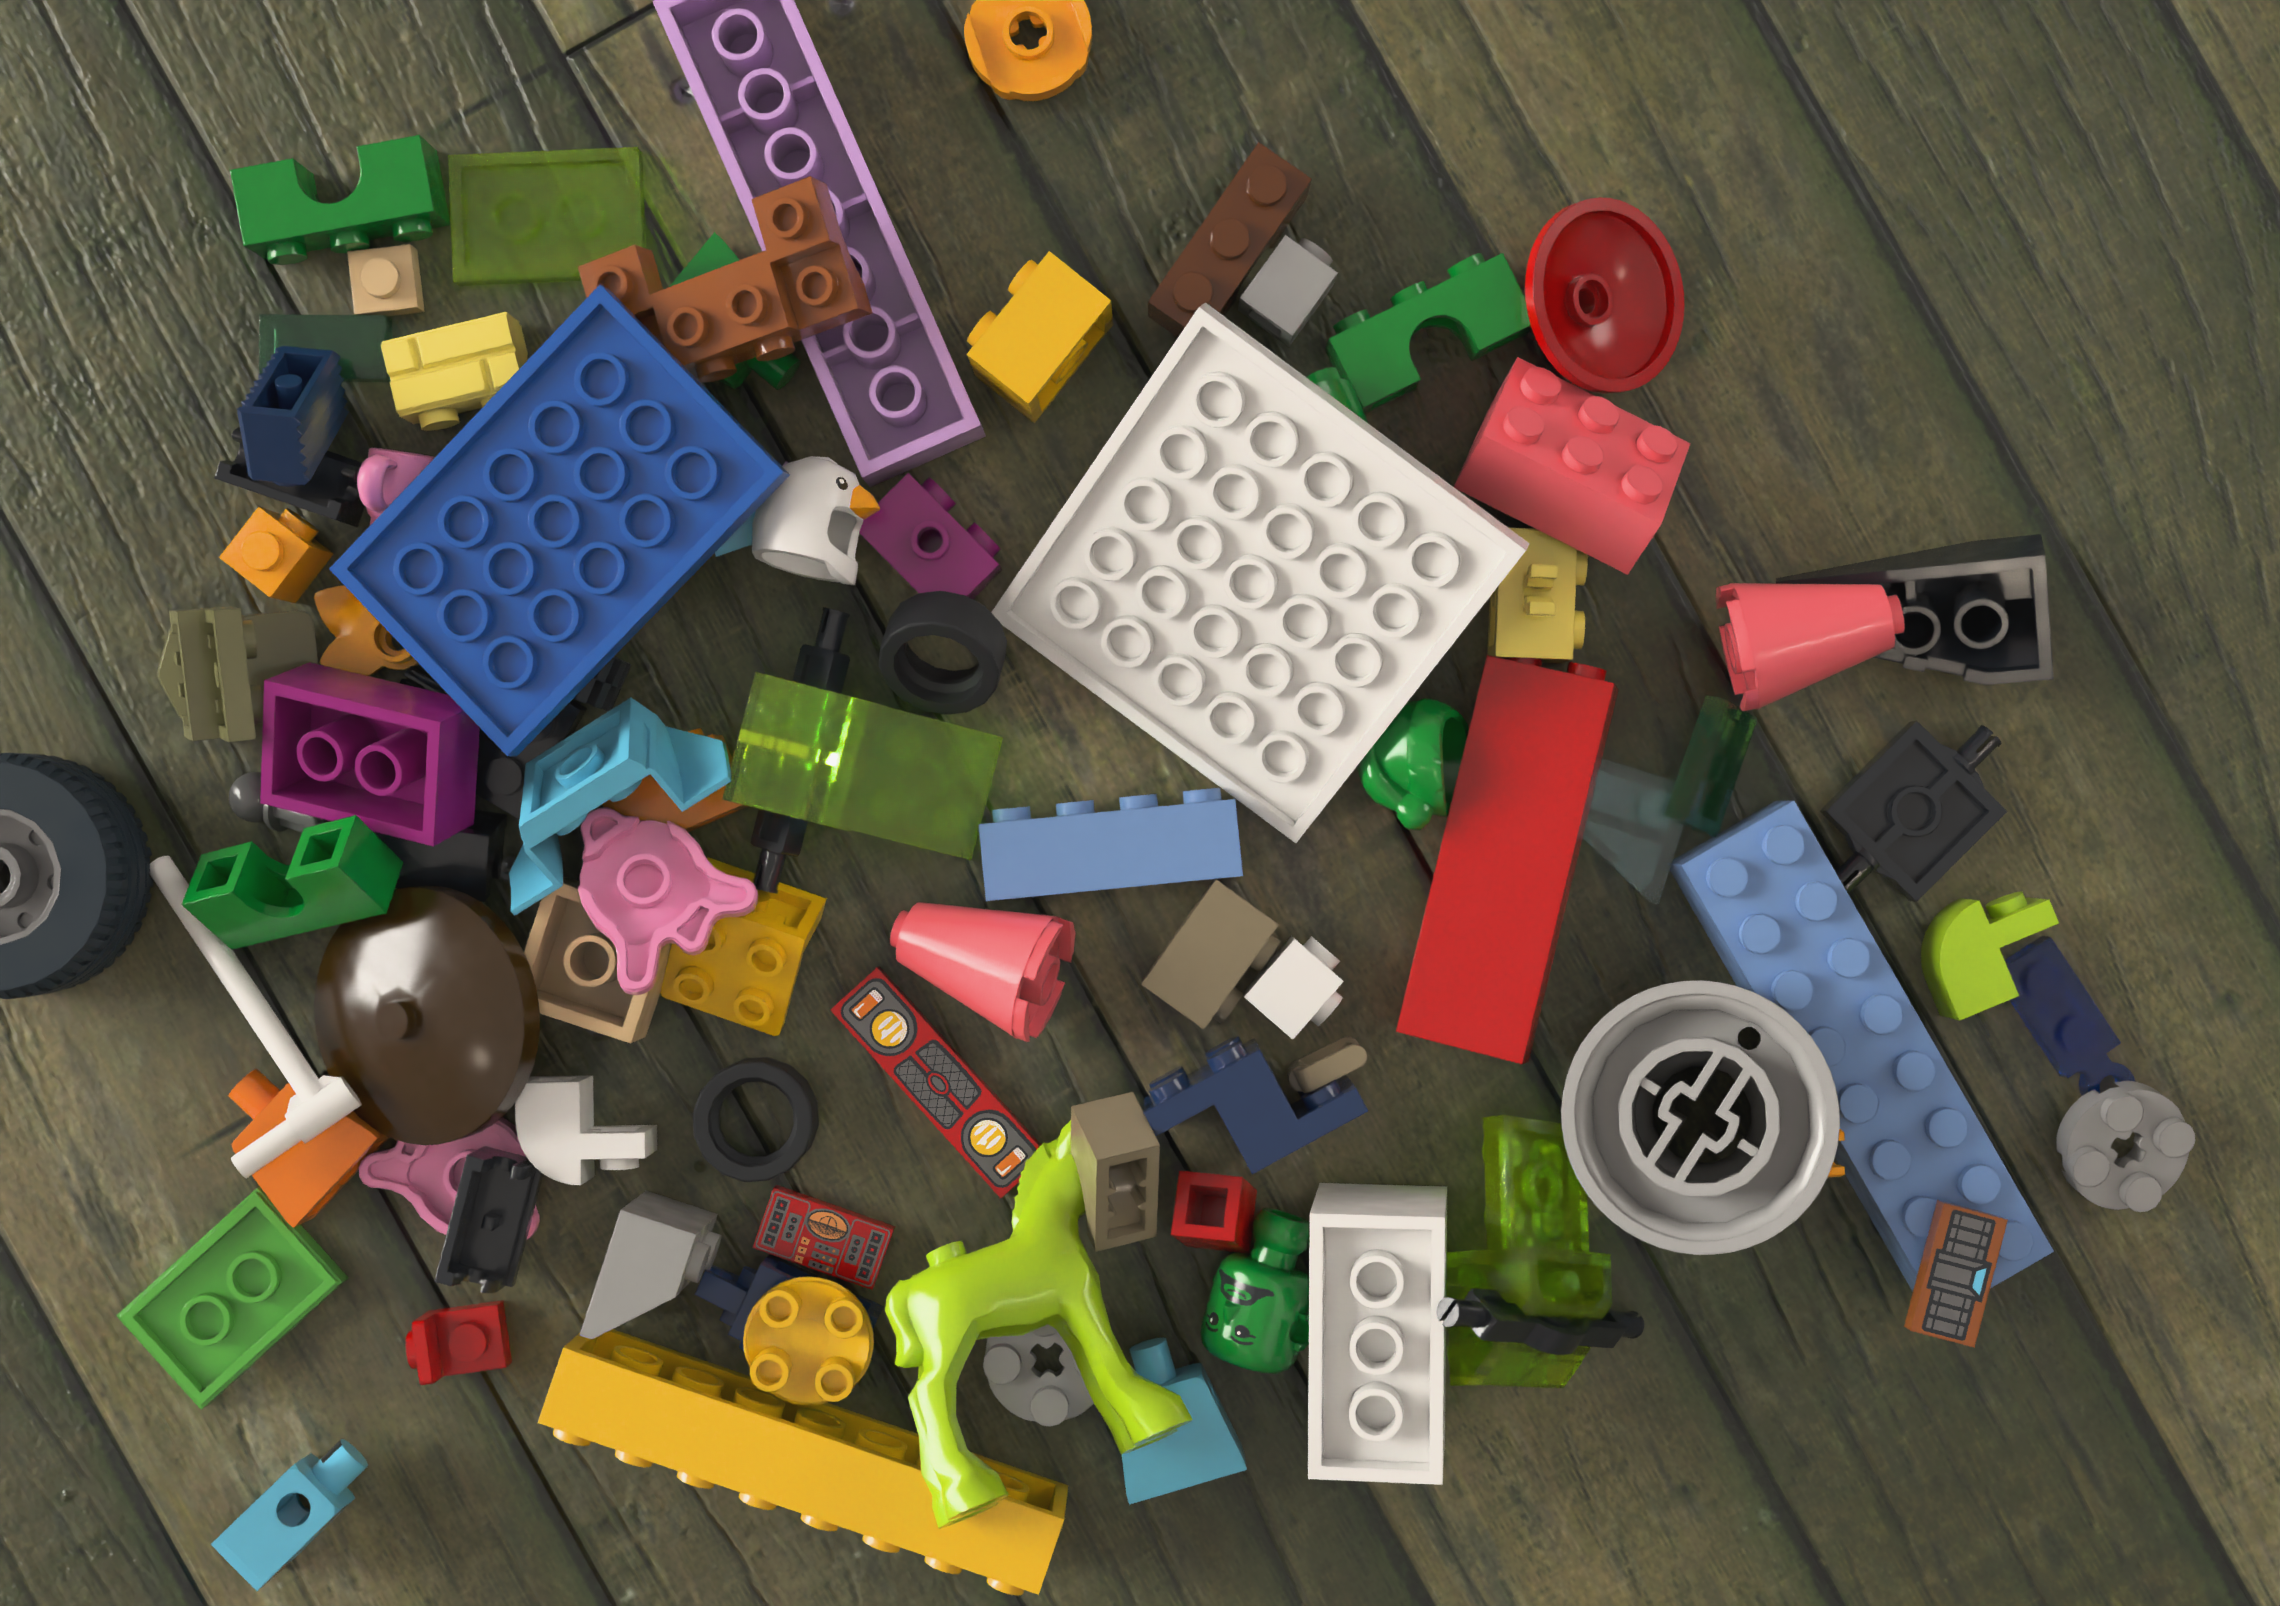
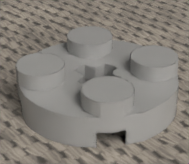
M2135 1081L2114 1082L2119 1087L2109 1088L2102 1093L2092 1090L2081 1096L2069 1108L2058 1129L2056 1137L2057 1152L2062 1155V1166L2065 1170H2062L2066 1181L2087 1200L2108 1209L2120 1210L2130 1208L2136 1212H2146L2158 1205L2162 1195L2180 1177L2185 1168L2189 1152L2195 1144V1133L2193 1128L2185 1122L2179 1108L2154 1088ZM2132 1132H2134L2133 1148L2127 1155L2117 1158L2118 1153L2111 1148L2112 1143L2117 1137L2127 1140Z
M1046 1325L1021 1336L987 1338L983 1363L984 1372L993 1394L1011 1413L1022 1419L1035 1421L1042 1426L1051 1427L1059 1425L1064 1420L1079 1416L1094 1404L1071 1350L1055 1328ZM1054 1343L1060 1345L1063 1350L1060 1353L1059 1361L1063 1367L1059 1371L1054 1372L1051 1369H1047L1042 1373L1034 1368L1037 1359L1031 1351L1034 1346L1039 1344L1047 1349Z

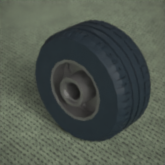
M0 753L1 999L24 998L76 987V985L90 980V977L102 973L104 968L110 967L115 962V958L120 957L126 951L127 945H131L135 938L134 932H138L143 924L141 920L143 917H146L148 910L145 906L146 903L150 902L152 896L149 892L150 887H153V878H150L149 857L152 856L150 847L146 846L148 841L147 834L141 829L143 827L141 820L135 818L134 814L136 812L133 806L127 804V798L121 792H116V787L111 782L105 781V778L100 774L93 773L91 769L84 765H78L77 762L63 760L56 756Z

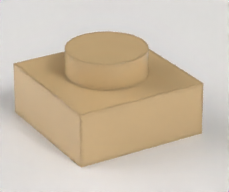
M407 244L347 251L354 314L361 319L425 312L418 251L415 247Z

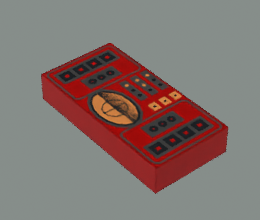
M776 1185L772 1190L752 1248L873 1290L896 1226Z

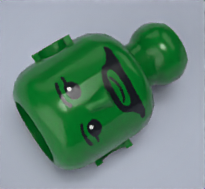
M1263 1208L1257 1213L1252 1224V1234L1255 1240L1252 1253L1235 1252L1227 1255L1221 1261L1216 1275H1213L1214 1282L1202 1319L1200 1335L1206 1350L1215 1357L1247 1370L1277 1374L1288 1370L1295 1363L1299 1352L1309 1345V1275L1295 1266L1298 1256L1310 1245V1222L1300 1216L1282 1210Z

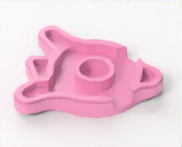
M603 807L587 814L581 824L580 831L584 841L578 892L582 906L595 927L615 945L617 952V979L625 993L641 995L653 988L658 972L660 951L666 944H676L688 955L700 954L705 950L712 928L717 920L725 917L745 916L752 912L758 903V891L754 883L747 878L727 875L715 868L707 860L700 844L684 828L671 821H667V824L658 821H641L638 817L624 816L611 808Z
M502 1117L482 1132L452 1142L438 1145H416L397 1141L392 1149L380 1150L366 1156L360 1163L359 1177L363 1184L370 1188L388 1189L403 1195L412 1203L423 1220L436 1231L446 1235L466 1156L484 1146L522 1156L526 1155L520 1146L516 1126ZM536 1205L527 1240L534 1235L539 1226L540 1217Z

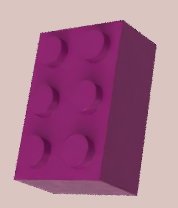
M308 662L264 680L260 803L329 821L357 815L373 832L434 847L474 824L480 727L447 694Z

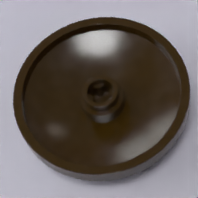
M425 885L394 889L386 914L340 924L324 952L317 976L314 998V1017L318 1044L329 1075L333 1077L342 1076L359 1098L362 1105L355 1109L354 1112L362 1120L382 1134L398 1141L416 1145H438L467 1138L482 1132L502 1118L521 1095L535 1063L540 1034L539 1001L535 980L521 946L506 924L491 909L470 895L447 887Z

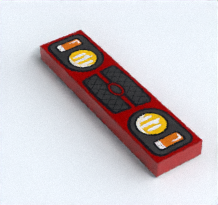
M878 966L830 1011L992 1190L1002 1198L1019 1183L1021 1171L1024 1170L1026 1160L1036 1152L1041 1144L884 970Z

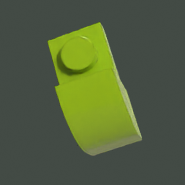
M2015 892L1987 903L1985 906L1988 914H1985L1980 900L1963 898L1951 902L1938 912L1929 924L1922 941L1921 967L1940 1016L1962 1020L2019 996L2000 948L2059 924L2050 900L2025 898L2023 892Z

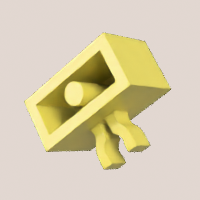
M1509 528L1530 544L1525 553L1490 596L1487 655L1502 659H1542V663H1565L1573 660V649H1582L1585 637L1584 611H1575L1576 585L1584 586L1586 582L1588 555L1537 529Z

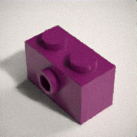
M907 473L878 502L880 510L863 520L859 532L918 593L946 591L974 599L1002 571L1000 565L993 559L1001 548L975 522L965 530L948 513L956 503L931 477H928L920 485Z

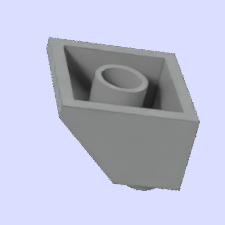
M649 1191L643 1192L620 1210L579 1336L592 1340L675 1298L691 1281L698 1283L703 1271L711 1269L719 1249L722 1235L712 1232L718 1214Z

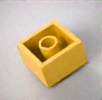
M1050 251L1039 264L1031 259L1019 270L1008 287V291L1014 296L998 316L992 311L987 312L967 338V342L973 346L967 353V357L975 376L1033 423L1038 420L1113 326L1111 300Z

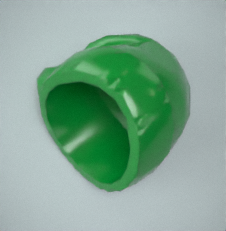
M1424 698L1419 701L1407 702L1357 765L1359 778L1366 793L1375 803L1396 811L1399 821L1409 830H1422L1429 824L1432 815L1448 817L1469 731L1463 716L1449 705L1434 699Z

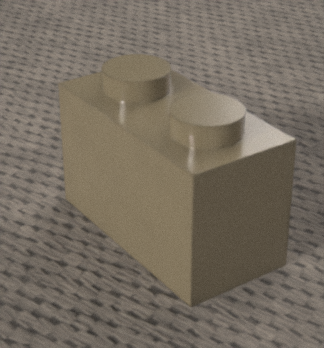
M1213 879L1141 980V985L1202 1029L1206 1028L1212 1018L1222 1024L1243 995V992L1235 986L1250 966L1259 972L1281 941L1272 935L1279 924L1223 883Z

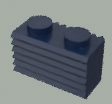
M281 346L275 348V354L271 355V360L266 361L267 367L262 368L263 373L258 374L259 380L254 381V387H251L250 393L245 395L246 400L241 401L242 407L237 408L248 476L252 480L273 482L285 487L305 485L311 480L349 413L344 408L347 400L342 397L346 390L341 386L344 378L339 375L342 367L338 364L341 356L335 351Z

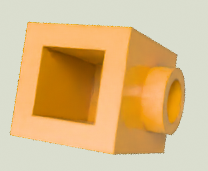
M258 507L219 558L270 598L296 603L333 556V553L314 539L319 532L318 529L293 510L286 508L282 514Z

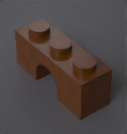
M1258 142L1149 299L1148 317L1177 337L1180 336L1197 309L1205 302L1225 317L1236 301L1238 291L1257 261L1268 247L1272 249L1306 200L1312 178Z

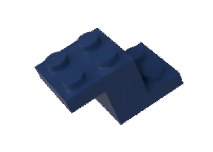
M1239 1036L1230 1038L1206 1052L1208 1064L1188 1075L1183 1066H1180L1152 1081L1149 1084L1151 1088L1149 1090L1150 1095L1144 1098L1143 1113L1157 1136L1215 1105L1252 1174L1368 1112L1358 1090L1347 1075L1309 1093L1304 1094L1298 1091L1302 1099L1290 1104L1255 1038L1243 1044Z

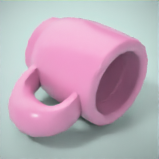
M382 448L369 449L368 458L363 461L358 471L357 489L359 497L371 517L370 525L435 458L434 456Z

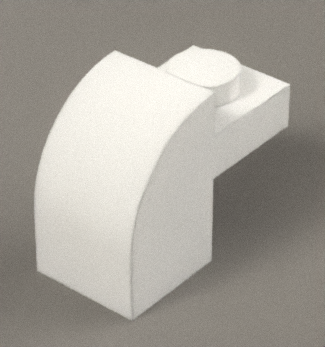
M593 1076L529 1077L521 1095L515 1102L516 1132L524 1154L535 1168L555 1181L570 1185H582L595 1176L594 1159H600V1169L603 1170L635 1169L639 1167V1159L647 1158L657 1151V1125L594 1126Z

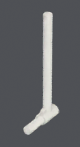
M162 856L149 864V874L296 1093L289 1100L285 1121L231 1157L234 1166L247 1179L300 1141H303L305 1144L362 1104L342 1076L323 1075L320 1078L317 1077L234 951L181 905L189 884L171 857Z

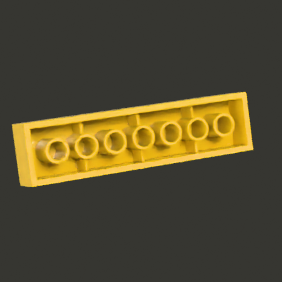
M614 1329L592 1340L579 1336V1333L563 1347L538 1420L539 1424L554 1428L553 1435L559 1440L577 1446H589L591 1442L615 1449V1456L619 1460L633 1466L651 1467L653 1463L678 1471L677 1478L694 1487L711 1489L717 1484L740 1492L739 1499L759 1509L774 1510L778 1505L801 1513L800 1518L804 1523L820 1530L837 1531L838 1527H842L863 1534L862 1539L866 1544L884 1552L897 1553L900 1551V1548L924 1555V1561L929 1566L945 1573L960 1574L962 1569L987 1577L986 1582L988 1585L1006 1594L1019 1596L1023 1595L1024 1590L1039 1595L1065 1519L1069 1485L973 1453L998 1473L1009 1495L998 1501L996 1506L982 1513L939 1529L932 1508V1494L921 1474L919 1435L917 1433L830 1403L798 1405L784 1401L770 1392L760 1390L753 1384L751 1377Z

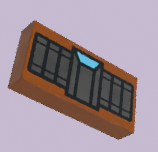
M1937 1200L1904 1327L1913 1332L1975 1348L2008 1222L2007 1219Z

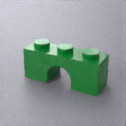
M420 135L356 146L360 164L359 182L355 190L347 198L330 204L320 202L314 174L293 158L232 169L230 174L243 246L265 260L268 259L270 264L288 265L307 260V252L325 248H331V251L334 253H347V251L368 249L370 247L369 240L393 236L394 240L400 242L427 239L433 235V228L451 225L438 152Z
M1482 253L1474 254L1447 270L1450 279L1430 289L1427 288L1424 281L1415 283L1390 298L1393 307L1373 317H1370L1367 309L1361 310L1333 326L1336 335L1329 338L1325 351L1333 367L1337 368L1340 378L1351 381L1364 414L1415 390L1421 378L1411 359L1409 345L1411 337L1423 329L1438 327L1455 334L1462 342L1471 362L1530 332L1532 328L1527 313L1525 296L1503 253L1485 261Z
M357 815L304 828L290 866L270 858L252 841L201 854L181 905L232 950L386 914L403 861Z

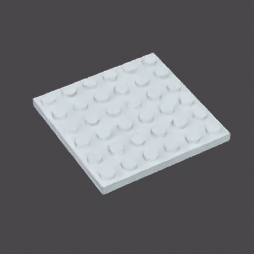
M1205 302L1194 313L991 613L1004 627L1282 834L1297 843L1525 553L1530 543Z

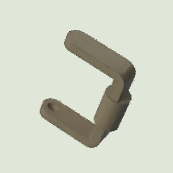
M1344 1036L1290 1063L1287 1078L1295 1090L1304 1094L1309 1093L1362 1067L1367 1061V1053L1355 1038Z

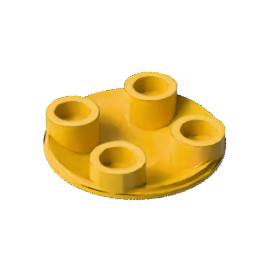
M820 1277L792 1278L770 1288L753 1306L745 1324L743 1346L745 1358L750 1368L751 1380L760 1390L770 1392L784 1401L798 1405H819L845 1399L864 1376L873 1354L874 1333L866 1309L848 1289L834 1281Z

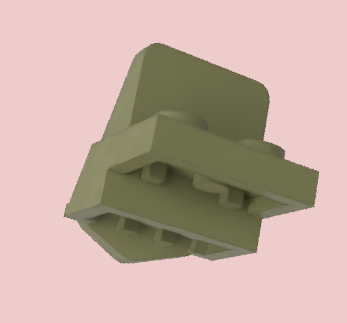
M235 607L169 611L171 628L168 631L158 664L157 677L176 713L182 719L185 738L191 741L220 738L227 742L256 739L255 725L263 724L264 680L308 662L318 664L313 619L304 611L242 615L241 608Z

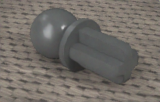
M250 772L240 776L234 781L229 791L230 807L239 818L255 823L264 821L268 828L278 832L289 828L303 832L304 828L330 822L329 820L261 804L260 772Z

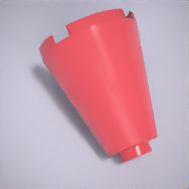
M1730 583L1716 588V608L1727 607L1731 623H1727L1724 626H1719L1734 694L1744 693L1739 706L1742 711L1760 709L1894 648L1895 634L1904 633L1905 630L1903 611L1898 596H1887L1880 584Z
M924 902L916 903L909 912L901 911L894 922L890 935V945L896 948V960L900 964L1014 1038L1030 1042V1036L1037 1038L1050 1020L1065 985V982L1057 980L1060 970V959L1071 963L1075 944L1074 923L1059 916Z

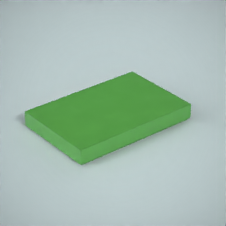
M258 1187L116 1316L202 1410L210 1405L348 1280L349 1277L301 1224L294 1228L289 1225L261 1187Z

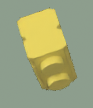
M508 312L382 341L381 344L387 374L391 380L390 387L396 411L399 417L412 424L420 423L421 430L424 431L440 430L455 426L460 423L459 413L483 408L528 360L522 327L519 321Z

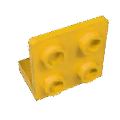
M707 857V860L715 868L725 874L747 878L753 883L755 873ZM779 882L778 894L757 889L758 903L755 909L747 915L725 917L717 920L712 928L708 944L700 954L688 955L676 944H671L660 992L661 996L766 1034L778 1036L784 1027L803 953L822 918L827 898Z

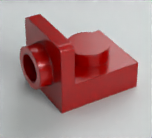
M504 1300L429 1310L412 1322V1330L408 1331L406 1336V1356L411 1369H417L420 1385L434 1384L444 1376L506 1368L512 1363Z

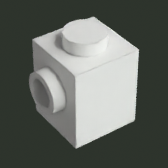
M1291 936L1243 991V996L1291 1039H1294L1310 1020L1317 1026L1322 1024L1341 1002L1343 997L1336 990L1344 981L1332 971L1340 961L1312 936L1304 945Z

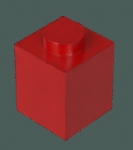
M1179 1171L1171 1236L1187 1247L1250 1253L1257 1189L1240 1176Z

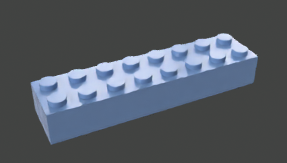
M1774 801L1666 863L1736 986L1757 993L1785 1010L1801 1024L1823 1054L1837 1091L1840 1129L1845 1133V1141H1838L1835 1158L1839 1165L1845 1167L1847 1179L1911 1290H1914L1937 1200L2001 1216L2008 1220L1990 1288L2053 1253L2054 1250L1795 801Z

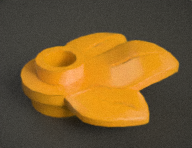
M345 585L326 588L315 593L314 600L319 615L329 631L336 637L323 653L320 659L321 665L371 676L383 667L394 670H407L410 666H417L419 664L406 649L399 651L395 649L392 644V635Z

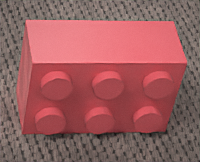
M1517 357L1484 417L1454 488L1628 575L1663 522L1691 443L1673 435L1661 426L1653 425L1615 406L1603 397L1595 396L1557 377L1545 368L1537 367Z

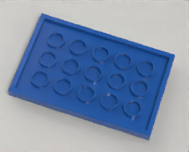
M600 284L329 570L506 756L517 757L790 474L608 288Z

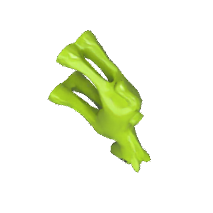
M1071 1120L1062 1128L1060 1135L1050 1143L1043 1142L1036 1152L1026 1160L1024 1170L1021 1171L1018 1195L1014 1197L1015 1206L1012 1211L1011 1221L1013 1232L1009 1239L970 1253L966 1252L962 1241L941 1246L926 1255L929 1268L912 1275L910 1279L899 1280L891 1289L886 1299L885 1312L896 1335L897 1355L895 1365L903 1368L919 1367L918 1380L910 1392L908 1400L919 1435L921 1474L932 1494V1508L939 1529L982 1513L996 1506L998 1501L1009 1495L998 1473L967 1449L956 1417V1384L976 1340L991 1337L1021 1336L1046 1325L1055 1328L1071 1350L1086 1388L1096 1408L1111 1430L1120 1454L1130 1453L1177 1432V1428L1193 1420L1180 1395L1137 1374L1126 1360L1111 1330L1101 1293L1099 1274L1079 1237L1078 1219L1086 1214L1079 1174L1071 1154Z

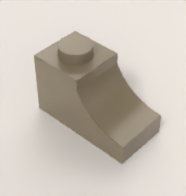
M1134 1092L1071 1106V1154L1080 1178L1086 1212L1087 1235L1094 1251L1098 1252L1156 1237L1160 1144Z

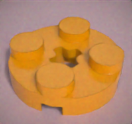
M976 0L971 7L970 14H967L964 25V37L968 56L974 70L981 80L992 87L999 97L1007 100L1038 101L1063 92L1086 71L1092 45V25L1089 10L1084 0ZM1030 19L1034 28L1045 27L1047 35L1039 39V46L1027 50L1024 44L1015 45L1011 40V37L1019 34L1018 23Z

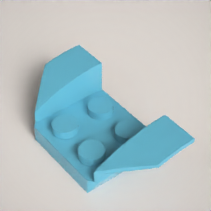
M630 697L527 762L519 821L521 839L524 843L509 872L511 912L513 915H517L563 886V864L558 835L562 836L576 829L585 820L590 811L609 799L612 802H617L626 798L636 790L642 779L650 774L683 812L731 782V769L726 744L718 739L665 726L655 713Z

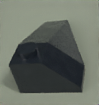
M2041 534L1970 541L1776 578V584H1880L1887 596L1897 595L1904 616V633L1895 634L1894 648L1873 658L1901 663L1903 668L1924 672L1925 669L1959 675L1963 676V681L1982 685L2054 679L2046 558Z

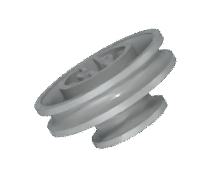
M1700 980L1668 983L1647 989L1617 1005L1591 1029L1581 1043L1569 1068L1562 1096L1561 1119L1564 1144L1570 1164L1586 1194L1601 1212L1627 1233L1658 1248L1677 1253L1693 1255L1731 1253L1750 1248L1782 1232L1804 1213L1821 1191L1833 1165L1839 1141L1840 1114L1836 1087L1825 1058L1812 1037L1790 1014L1772 1001L1744 988L1721 982ZM1752 1027L1760 1033L1761 1041L1757 1048L1747 1050L1739 1044L1738 1035L1742 1029ZM1704 1067L1694 1084L1686 1079L1674 1084L1663 1096L1658 1110V1117L1667 1122L1668 1125L1659 1137L1654 1126L1653 1105L1657 1095L1661 1094L1665 1089L1666 1085L1664 1084L1672 1075L1685 1069ZM1717 1070L1728 1074L1735 1080V1083L1715 1113L1729 1122L1726 1132L1719 1138L1706 1129L1686 1159L1676 1156L1668 1147L1687 1118L1674 1109L1677 1099L1681 1094H1684L1696 1101L1700 1098ZM1744 1091L1750 1104L1751 1124L1747 1135L1742 1137L1737 1146L1738 1148L1731 1155L1715 1162H1698L1706 1148L1717 1154L1723 1151L1735 1138L1741 1123V1113L1734 1110L1732 1106L1741 1092Z

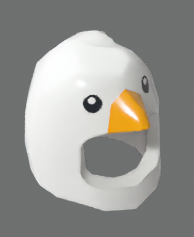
M810 456L787 463L782 467L790 476L756 510L752 530V553L755 559L774 568L799 576L855 585L858 572V563L855 559L858 536L863 520L880 510L875 497L860 486L856 474L838 465L829 457Z

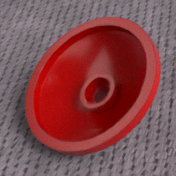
M1602 197L1590 198L1563 208L1541 229L1533 244L1527 263L1525 299L1531 328L1548 361L1563 377L1585 390L1601 394L1630 391L1651 381L1664 369L1672 357L1680 338L1684 319L1685 303L1682 277L1673 250L1663 233L1647 215L1634 206L1621 200Z

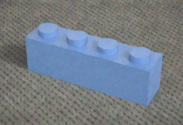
M1221 788L1182 791L1184 804L1158 807L1157 794L1120 797V810L1095 813L1094 800L1055 804L1057 817L1031 819L1030 806L992 810L993 823L978 824L986 901L1243 876L1236 799L1222 800Z

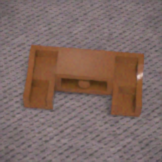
M812 176L751 199L766 248L765 251L666 289H663L652 250L635 244L578 266L586 297L600 284L608 288L696 379L698 378L699 382H713L730 377L737 372L735 364L754 357L758 361H769L787 356L795 351L794 342L873 314L864 282L854 265L842 236L827 184Z

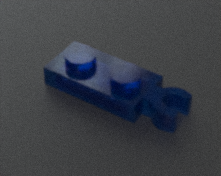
M2041 936L2005 960L2019 994L2018 997L2009 1001L2059 1076L2069 1078L2079 1072V1090L2082 1096L2092 1090L2101 1093L2100 1083L2108 1075H2112L2115 1082L2135 1081L2132 1072L2127 1067L2111 1062L2106 1053L2121 1044V1042L2051 937Z

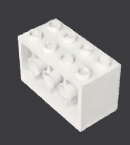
M1319 1183L1310 1211L1308 1479L1443 1485L1446 1327L1442 1325L1444 1321H1438L1436 1312L1439 1302L1446 1298L1447 1187Z

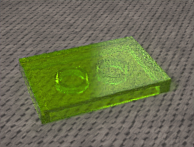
M639 147L448 155L453 282L458 286L582 281L578 266L634 244L646 248L643 157Z

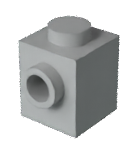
M1285 235L1240 297L1238 311L1290 347L1334 286L1338 272L1329 267L1333 262L1332 258L1322 248L1308 239L1302 238L1297 244Z

